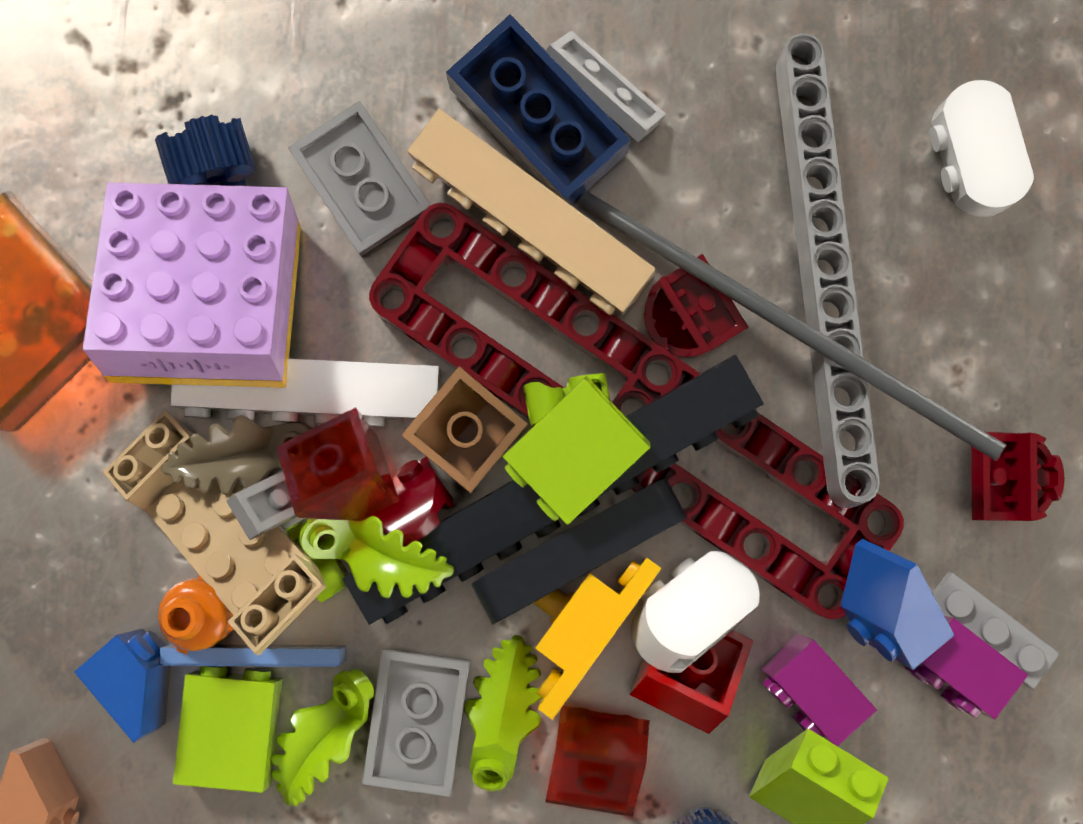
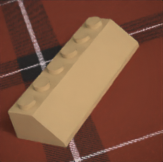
M438 108L407 150L411 158L416 161L412 166L414 171L432 184L437 178L451 187L447 193L449 197L467 210L473 204L486 213L482 220L484 223L502 236L507 231H510L522 240L518 248L538 263L545 257L558 267L553 274L571 288L575 289L580 283L593 293L589 301L609 316H611L614 310L624 315L653 280L655 267L440 108Z

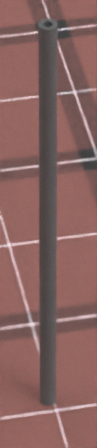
M586 191L579 199V207L993 460L997 461L1007 446L590 192Z

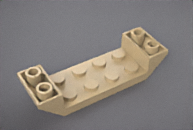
M165 409L103 471V474L126 501L148 513L202 579L215 589L218 598L234 615L228 623L253 653L259 656L326 588V585L317 565L281 525L249 540L226 502L232 495L244 489L240 480L231 494L224 495L220 490L217 480L214 481L209 492L202 493L199 488V480L195 487L187 489L184 486L183 478L178 484H175L171 475L163 473L162 464L168 461L169 452L173 451L178 454L177 445L179 443H187L193 448L190 441L193 433Z

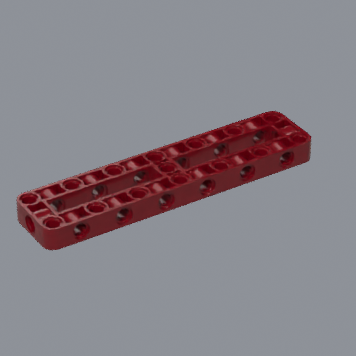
M435 203L423 211L373 282L369 291V301L372 308L385 322L454 369L461 367L495 397L527 419H529V415L524 401V385L540 382L552 388L565 387L428 295L426 288L443 264H454L456 261L480 279L482 285L522 312L528 310L552 328L553 333L593 360L598 358L617 370L624 377L625 384L612 403L620 411L622 403L628 399H636L644 406L701 374L614 314L609 316L589 301V297L577 289L571 288L552 272L456 207L447 203ZM440 220H448L454 224L453 232L444 238H438L431 233L433 225ZM512 267L520 268L526 274L525 281L516 287L508 286L502 281L503 273ZM395 289L404 293V301L398 308L387 309L383 307V297L388 291ZM582 315H588L596 320L598 329L590 336H583L575 331L574 321ZM461 338H471L477 343L475 353L466 359L458 358L453 354V346ZM652 364L665 366L669 372L668 382L664 385L652 384L646 376L647 367ZM760 413L757 418L741 426L740 431L736 435H728L721 429L717 430L716 433L719 439L714 442L734 456L743 457L757 465L768 474L766 477L806 505L815 506L840 522L838 526L842 528L840 533L843 535L826 561L817 560L676 463L658 473H655L651 467L637 475L640 482L630 488L635 493L663 478L667 479L671 488L678 483L687 485L692 491L693 499L691 504L684 508L688 518L679 523L720 551L730 554L745 564L752 573L811 613L826 619H839L846 616L841 607V602L855 544L864 539L885 550L891 551L904 528V518L901 511L892 502L878 493L870 501L856 507L842 508L836 505L830 499L827 491L823 456ZM799 461L808 463L813 470V477L808 485L799 484L794 478L793 469ZM847 475L845 478L846 489L850 494L859 496L861 493L860 482L852 475ZM873 511H879L886 521L884 530L878 535L873 534L868 527V518ZM753 533L759 534L765 542V549L757 558L749 557L744 550L745 539ZM832 584L837 590L838 598L833 606L824 608L818 600V594L824 585Z

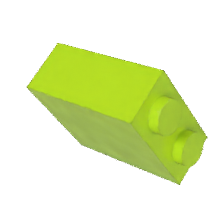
M586 376L503 455V458L508 462L504 468L510 477L521 487L529 484L540 496L537 500L538 505L552 520L556 521L561 518L568 525L649 450L651 443Z
M200 666V671L196 670L186 674L173 784L263 793L272 785L274 764H272L271 758L275 754L283 679L271 678V670L259 668H245L244 675L227 673V666Z
M806 729L765 759L749 797L792 824H864L874 818L889 778L812 730Z

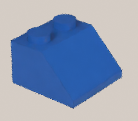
M864 539L855 544L841 602V607L849 620L846 627L851 636L860 645L866 646L869 644L876 648L886 660L892 662L895 659L913 670L951 639L954 633L916 563Z
M143 628L116 635L74 671L133 743L159 730L166 723L170 666L160 664V648L164 647L165 644L152 631L146 633Z

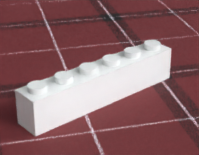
M288 359L286 388L172 385L171 406L184 409V417L209 419L211 418V411L228 412V419L231 420L236 416L243 415L254 421L255 413L272 414L271 421L298 422V415L315 416L316 424L341 425L342 417L359 418L358 425L366 427H385V419L402 420V428H408L440 390L442 370L439 366Z

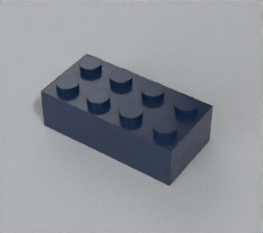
M511 14L446 71L449 89L534 179L569 205L576 202L583 193L588 191L628 154L631 140Z

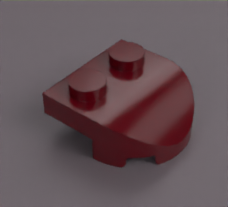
M703 253L697 257L709 264ZM681 268L666 277H661L648 293L644 311L646 329L655 343L673 355L698 357L708 354L749 328L732 299Z
M986 432L1007 446L997 461L971 446L972 520L1037 521L1047 517L1046 510L1053 501L1061 499L1064 490V467L1060 456L1052 455L1044 444L1046 438L1036 433Z
M424 457L419 461L412 460L398 469L396 476L383 485L375 484L366 489L360 495L359 500L354 503L359 521L372 516L379 518L382 522L383 535H387L395 529L400 530L403 533V546H407L413 541L422 539L439 525L440 521L437 513L443 507L445 509L451 508L453 498L442 483L428 457Z

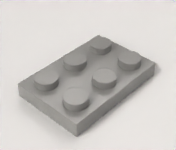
M361 101L353 104L288 147L361 257L418 220L423 211L430 206V203Z
M390 649L382 650L362 781L363 785L451 797L471 661Z

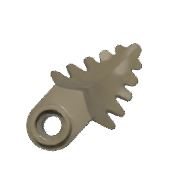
M239 415L232 421L231 433L227 432L221 425L213 424L209 428L210 442H207L199 434H193L190 437L193 448L187 443H179L177 445L178 454L173 451L168 453V461L162 464V471L166 475H171L175 484H178L183 478L184 486L187 489L195 487L199 480V488L202 493L209 492L214 481L217 480L222 494L229 495L233 492L239 480L245 489L265 480L272 470L293 467L316 456L320 447V439L317 432L311 426L302 422L262 427L249 418ZM294 439H296L298 443V450L294 445Z

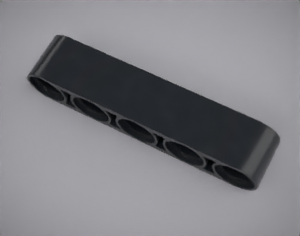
M663 478L471 583V586L491 624L494 625L688 518L667 479Z

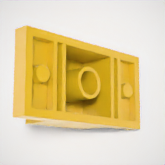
M644 558L640 564L632 560L617 580L623 586L619 593L589 573L575 594L570 592L569 595H566L558 589L533 603L552 617L550 619L551 627L535 649L563 669L562 672H559L554 668L538 689L536 694L542 697L537 708L550 719H554L662 568L648 558Z

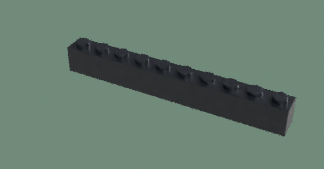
M734 354L626 416L651 443L650 449L599 496L613 489L616 495H619L640 482L637 475L652 467L655 473L661 472L679 461L676 455L679 451L690 445L693 446L695 451H698L719 439L716 431L732 422L736 429L759 416L756 408L762 406L764 402L737 355ZM512 480L441 520L434 530L418 540L422 544L420 553L427 549H433L436 551L435 559L444 556L447 559L446 563L454 567L453 575L444 578L439 587H435L433 582H430L428 592L422 594L413 585L412 596L405 598L401 595L399 586L396 583L391 596L384 598L381 596L375 581L368 592H363L357 587L352 571L342 579L367 623L370 625L382 618L386 625L408 612L406 604L418 597H420L423 603L434 599L446 591L443 583L456 576L459 577L461 582L466 581L484 570L481 562L495 554L499 561L523 548L520 540L533 533L540 539L561 527L558 519L556 521L552 520L537 503L540 496L529 484L521 487ZM596 498L577 517H580L588 513L589 511L593 510L597 506H599V500Z

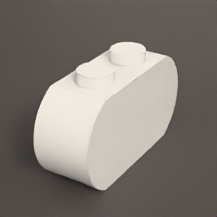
M986 80L970 81L957 87L935 111L931 121L930 141L933 149L936 152H940L944 166L941 170L942 183L945 191L951 193L954 204L962 211L973 216H993L1003 212L1025 196L1034 180L1033 170L1011 94L1002 86Z
M710 551L696 562L689 557L671 573L674 578L666 585L659 580L644 592L641 597L644 604L633 617L631 634L637 651L650 665L665 672L680 673L738 627L758 606L760 594L755 576L745 564L730 554Z

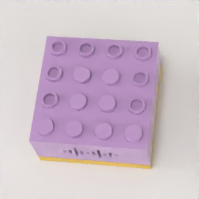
M107 182L83 351L109 383L286 388L301 226L288 188Z

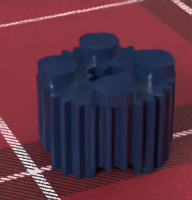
M213 114L207 117L200 116L197 119L192 118L185 122L186 129L182 133H176L175 136L169 137L168 133L164 132L156 136L155 143L168 184L247 186L245 179L256 171L241 118H232L231 122L225 124L224 122L220 123L218 116H213Z

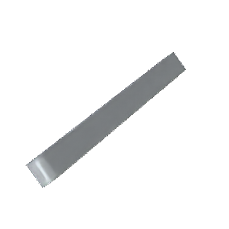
M800 33L789 39L776 63V79L806 322L809 326L864 358L824 49L822 43L811 34ZM792 56H798L802 58L807 65H800L796 63L792 59ZM797 96L806 97L812 103V106L801 104ZM802 136L812 138L818 147L813 148L806 145L802 140ZM806 177L818 179L823 189L811 187ZM812 218L823 220L827 224L828 232L816 229L812 223ZM817 260L829 262L834 274L823 273L818 267ZM823 302L834 304L838 309L839 318L828 316L823 309ZM810 348L827 491L830 499L836 505L842 508L856 507L874 498L880 485L867 382ZM835 387L842 388L848 393L850 398L849 406H843L836 401L834 397ZM840 431H847L854 437V451H849L841 445L839 440ZM847 475L856 477L860 482L861 493L859 496L850 494L846 489L845 478Z

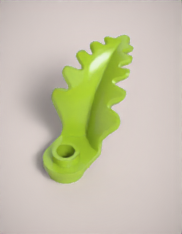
M314 515L308 518L300 529L299 543L302 550L314 559L345 560L352 571L357 587L363 592H368L375 581L381 596L389 598L394 585L397 583L401 595L408 598L412 596L413 585L416 586L420 593L424 594L428 592L430 582H433L435 587H439L444 578H448L454 573V567L446 563V557L440 556L435 559V550L427 549L420 553L422 549L420 542L413 541L409 545L403 546L402 531L395 529L389 534L383 535L382 522L375 516L358 521L351 515ZM328 534L325 540L317 543L322 535Z
M514 635L510 640H501L503 649L497 647L492 649V656L496 661L487 658L483 662V667L491 677L477 676L473 681L474 687L482 698L470 699L464 706V712L475 733L469 769L474 784L487 791L501 790L512 779L519 744L541 724L540 715L528 708L542 698L536 694L539 688L528 685L530 682L538 679L541 672L537 668H529L535 665L537 657L528 654L531 652L532 646L525 644L523 637L520 635Z
M354 668L350 671L343 670L335 675L333 679V696L324 704L295 710L290 717V723L294 727L295 732L278 735L276 742L285 750L286 754H274L272 756V764L280 768L272 771V777L279 782L276 785V789L282 794L286 805L291 806L293 804L298 806L299 802L303 803L306 799L305 793L310 796L314 791V777L321 783L327 780L330 760L341 764L349 757L354 733L368 721L369 700L374 696L373 686L362 671Z

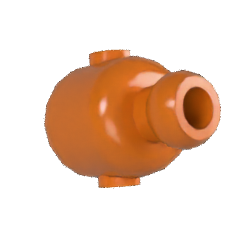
M198 575V578L177 583L166 592L159 604L157 618L160 630L168 642L174 645L173 647L176 648V651L183 654H188L189 650L199 651L220 644L234 630L228 623L234 615L218 598L215 589L205 582L200 575Z

